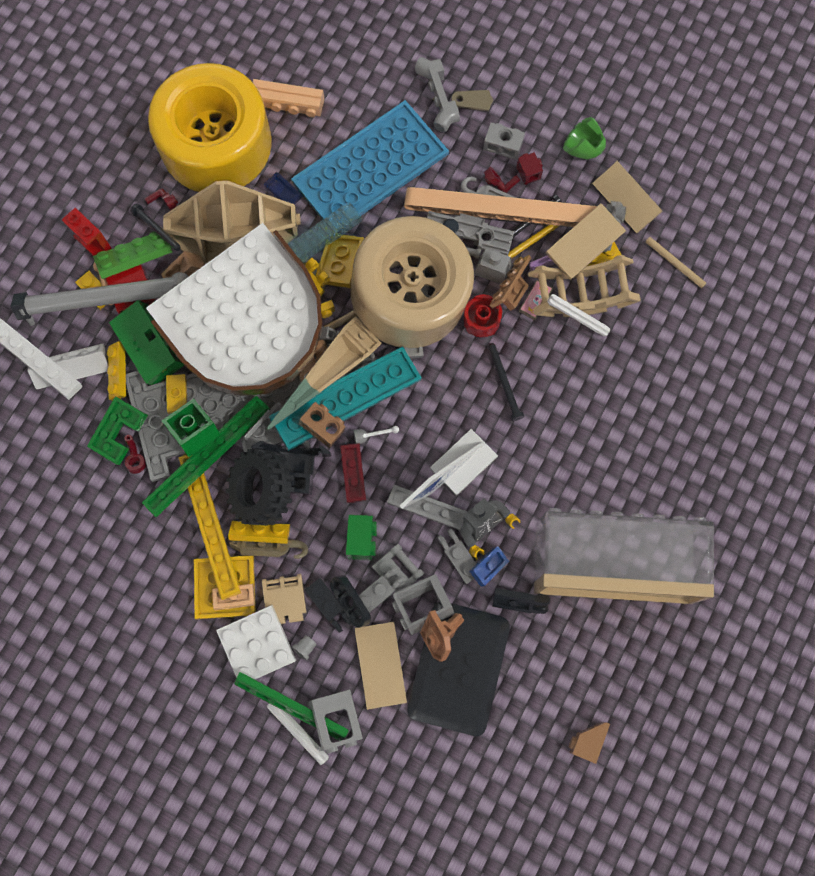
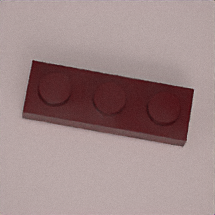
M360 443L342 445L340 447L347 504L366 501Z

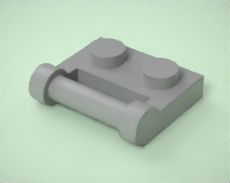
M399 544L372 566L380 577L395 566L398 568L397 573L388 580L393 585L397 579L404 576L406 581L394 593L411 586L424 575V572L421 569L419 570L406 556ZM395 555L412 573L413 576L408 579L394 563L392 558Z

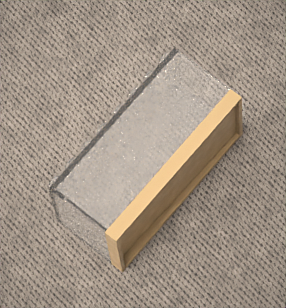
M550 508L536 524L534 594L694 604L714 597V522L707 521V518L696 517L694 520H686L684 516H674L673 519H665L664 515H652V518H649L639 513L632 514V516H624V513L621 512L603 515L602 511H591L590 514L582 513V510H570L569 513L561 512L562 509Z

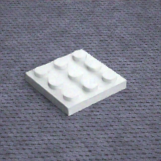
M273 605L216 630L236 678L239 672L255 680L296 661Z

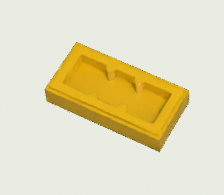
M185 374L166 376L168 414H172L187 403V376Z

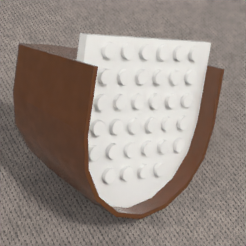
M264 223L253 229L146 308L155 319L151 323L181 362L211 389L235 396L268 394L292 382L313 359L323 330L321 297L309 271L278 231L275 230L273 236Z

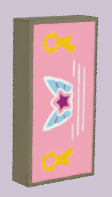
M536 280L519 310L520 313L533 320H536L538 316L534 315L533 308L542 302L539 280ZM547 285L548 294L550 295L553 288Z

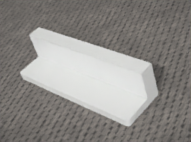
M104 343L49 357L75 379L107 372L108 369ZM28 367V373L36 389L51 386Z

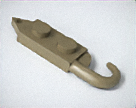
M288 540V544L248 541L230 542V547L239 551L241 555L280 557L285 555L289 548H300L302 552L293 556L294 559H300L308 553V546L299 540Z

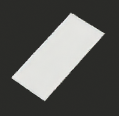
M269 410L261 417V419L253 426V428L244 436V438L246 439V441H247L248 438L257 430V428L265 421V419H266V416H265V415L269 412Z

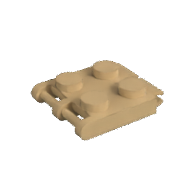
M302 574L287 578L281 576L280 579L268 581L262 579L265 608L273 605L281 624L286 623L285 616H288L289 623L304 621L303 614L307 613ZM298 580V582L285 584L288 581ZM280 583V585L267 587L268 584Z

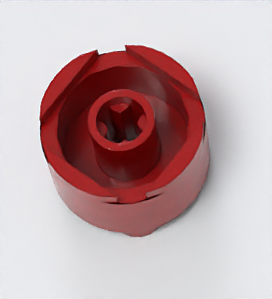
M485 294L477 295L467 303L463 322L469 334L483 338L494 335L498 330L502 318L501 305L494 308L489 306L493 300L492 296Z

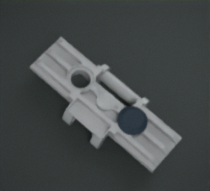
M432 211L428 212V219L445 225L459 238L474 241L473 245L477 246L478 249L466 248L470 256H474L475 259H479L481 250L485 249L499 251L501 254L508 256L514 231L490 226L488 223H485L483 218L460 213V216L453 217ZM482 234H489L491 239L484 241L481 238Z

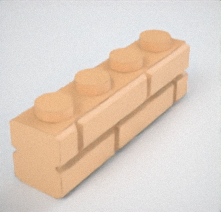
M253 79L254 85L261 94L265 108H271V110L276 112L281 110L288 111L294 115L302 113L308 117L321 116L324 103L323 90Z

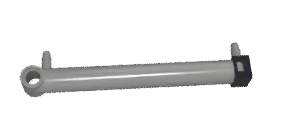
M177 272L169 278L28 296L27 292L17 293L13 295L10 307L17 320L26 319L29 325L33 326L35 324L33 314L160 298L189 276L185 273Z

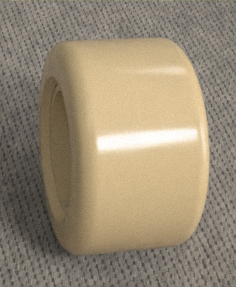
M406 216L386 221L373 229L365 237L357 250L353 264L350 292L355 314L377 339L386 344L400 348L402 346L406 348H419L431 345L447 336L459 322L473 289V263L462 240L448 227L435 220L417 216ZM416 262L419 263V266H418V267H410V266H409V265L416 266ZM397 266H401L403 268V271L400 274H395L389 271ZM427 268L428 273L433 278H426L423 271ZM399 282L401 289L397 293H392L388 283ZM425 285L435 289L429 298L421 291ZM408 292L414 293L417 302L410 303L404 301L405 294Z

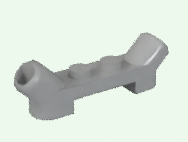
M420 57L416 62L415 72L429 79L430 92H433L435 95L433 97L434 104L440 110L434 120V127L440 132H446L452 123L460 121L458 107L455 100L448 102L441 83L444 80V68L441 60L430 61Z

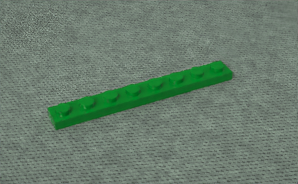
M255 396L219 430L220 436L195 452L151 493L142 504L155 517L159 516L249 431L268 410L270 411V408L260 398Z

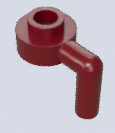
M492 167L484 171L485 181L489 185L497 186L500 191L505 193L520 181V178L515 175L504 184L499 174Z
M162 188L144 198L149 205L161 197L170 211L176 208L178 204L173 194L169 195Z
M128 434L124 439L129 448L130 455L125 459V466L130 473L138 474L145 469L146 462L143 456L138 454L133 437Z

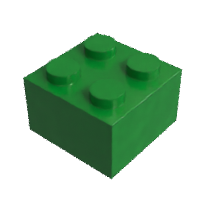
M194 398L162 420L171 436L188 457L221 435L214 422Z
M349 515L346 546L348 560L372 561V556L376 555V541H373V536H377V522L373 520V516Z

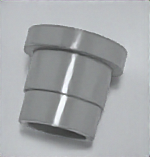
M305 635L297 645L294 644L291 648L302 659L307 661L308 655L317 644Z

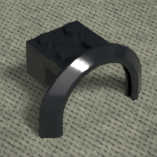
M259 441L251 446L252 449L281 453L280 457H286L287 462L285 464L291 465L292 468L289 474L294 476V480L291 481V487H294V492H291L292 494L312 495L315 457L332 456L324 446L320 445L319 448H293L289 451L285 446L268 444L264 441Z

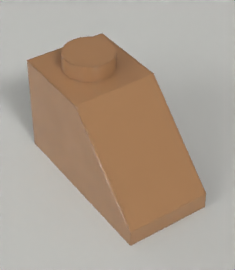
M601 722L578 732L575 737L572 736L569 743L570 753L596 764L610 724Z

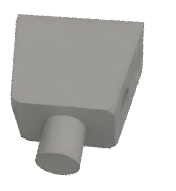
M485 249L476 265L474 275L501 284L507 278L506 274L512 269L511 258L501 254L499 251Z

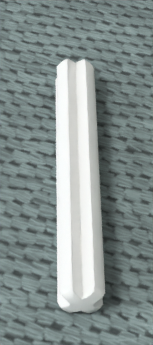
M551 294L547 302L549 305L605 337L610 332L608 326L558 296Z
M271 704L267 705L271 713L320 765L328 760L329 756L324 751L318 750L321 747L290 714Z

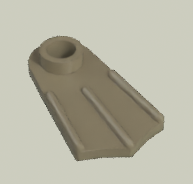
M489 90L457 91L451 98V101L455 100L457 107L487 112L493 103Z

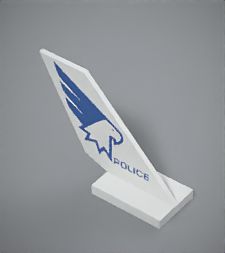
M470 429L430 467L434 475L411 494L400 507L403 509L425 498L442 484H445L457 496L498 455Z

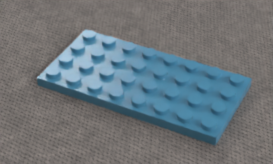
M404 100L291 178V181L330 230L336 234L449 154V150L408 102Z

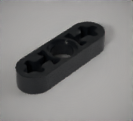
M344 575L333 577L330 581V588L352 624L357 628L368 625L371 621V615L349 579ZM348 596L353 600L352 606L348 603Z

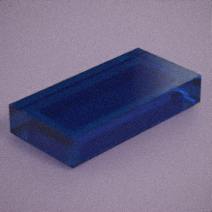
M278 172L273 174L264 183L265 187L278 199L295 205L303 197Z

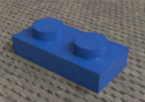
M495 546L469 572L480 587H482L509 560L501 549Z

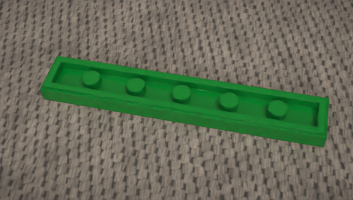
M239 672L234 682L237 687L316 728L311 709ZM325 717L328 734L342 741L349 730Z

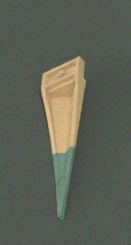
M356 316L338 333L268 425L266 431L273 428L359 365L382 344Z

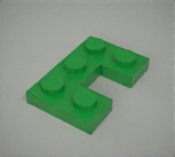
M115 396L87 447L111 462L120 465L129 448L116 441L115 438L123 424L139 432L148 414Z

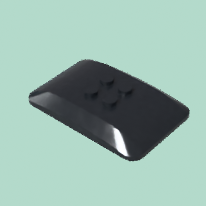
M440 602L434 605L432 611L442 609ZM451 603L454 614H461L464 622L456 629L454 636L450 640L451 651L445 661L440 662L434 659L424 642L407 712L413 720L478 737L485 732L510 624L502 616Z

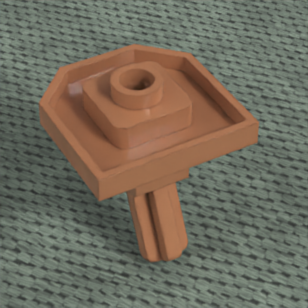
M435 610L429 612L420 634L434 659L440 662L447 659L451 651L450 640L454 636L456 629L464 622L461 614L455 613L447 622H441Z

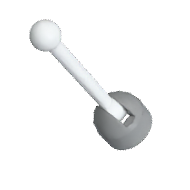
M393 426L391 429L367 433L363 429L353 430L355 444L365 443L370 436L391 432L398 433L399 427Z

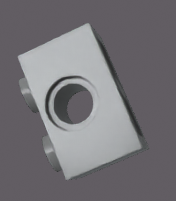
M490 123L483 150L517 160L525 132L505 127L499 123Z

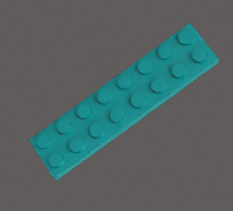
M402 346L335 381L274 427L289 451L314 437L299 425L300 418L314 402L323 404L328 408V413L333 417H339L344 422L421 381L422 377ZM279 411L269 415L271 422ZM317 414L310 416L313 421L321 420V417Z

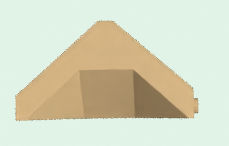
M230 181L214 182L163 215V230L180 245L181 251L201 255L204 264L210 262L262 223H264L273 236V232L277 230L287 244L298 236V225H301L300 214L296 213L294 204Z

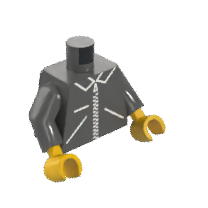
M484 498L463 516L460 534L467 547H470V555L477 560V553L479 552L484 555V550L475 544L504 518L512 529H514L512 526L513 521L517 520L520 523V519L514 514H510V510L499 500H490L488 502Z

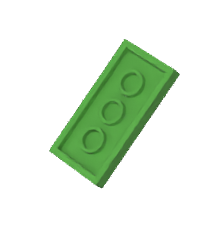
M154 231L148 236L135 238L132 242L119 244L111 250L101 251L93 256L101 278L104 279L173 251L171 246Z

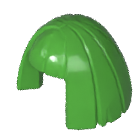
M589 117L579 122L575 129L571 130L566 138L563 149L573 157L593 159L602 154L606 147V140L596 120Z

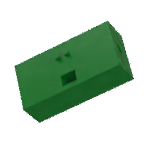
M137 300L109 323L145 383L154 385L166 380L167 375L174 374L184 364L151 323L155 319L146 309L149 304Z

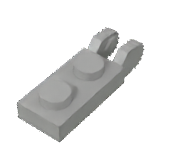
M449 529L447 532L455 543L449 548L445 538L441 535L437 539L464 583L468 584L475 579L469 571L476 565V562L462 541H459L454 531Z
M396 566L385 575H382L359 595L369 613L391 596L406 581L404 576L397 579L393 585L388 580L397 573L398 568Z

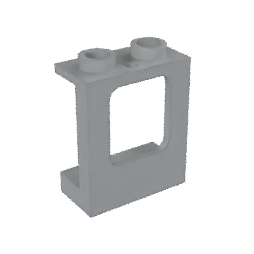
M350 690L307 702L308 708L312 709L321 748H318L319 751L325 750L326 754L338 751L337 746L345 744V748L357 745V740L363 739ZM344 709L348 715L352 737L332 743L329 738L325 715Z

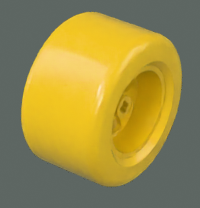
M196 64L175 72L156 90L148 113L150 133L164 165L180 184L196 192L202 191L216 181H230L246 186L261 173L270 156L271 131L261 94L247 76L234 68L221 64ZM213 118H221L217 123L210 121ZM201 122L205 124L201 130L194 129ZM229 122H233V128L230 132H226L224 126ZM201 137L202 142L191 140V138Z

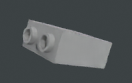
M436 574L392 594L395 600L392 602L396 613H401L403 618L399 620L404 630L408 629L411 635L421 631L427 616L411 623L402 604L422 594L434 590L442 606V609L436 611L441 621L454 615L453 607Z

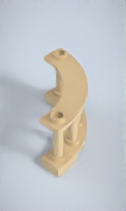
M619 255L614 257L613 260L586 266L574 277L577 278L580 302L569 304L588 315L607 312L609 307L617 306L619 309L640 302V295L631 292L628 288L625 266L634 263L633 259ZM542 265L529 272V277L539 279L542 298L540 305L533 308L534 315L554 317V314H563V317H570L547 302L549 294L546 279H556L558 296L567 302L563 279L569 278L561 269ZM618 269L621 292L619 295L609 297L605 273ZM598 275L601 299L589 301L587 299L584 277Z

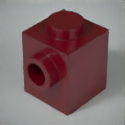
M535 152L521 155L517 160L516 168L524 185L541 179L543 173L541 159L537 158Z

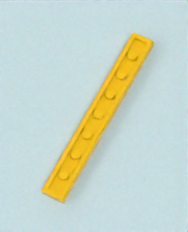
M187 455L178 457L180 464L185 463L190 457ZM203 473L188 487V491L220 598L225 600L241 594V590L206 476Z

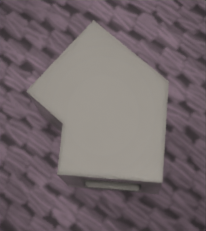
M328 326L323 327L319 341L324 340L326 344H330L334 340L336 330Z

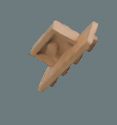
M530 255L524 258L519 257L513 263L514 267L506 274L507 278L499 285V291L493 295V300L489 305L491 308L502 303L510 311L516 308L529 286L521 277V274L531 260Z

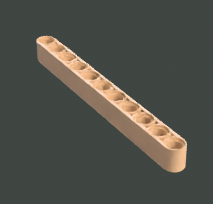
M415 187L406 189L404 208L413 211H432L452 215H460L462 213L481 218L575 227L597 207Z

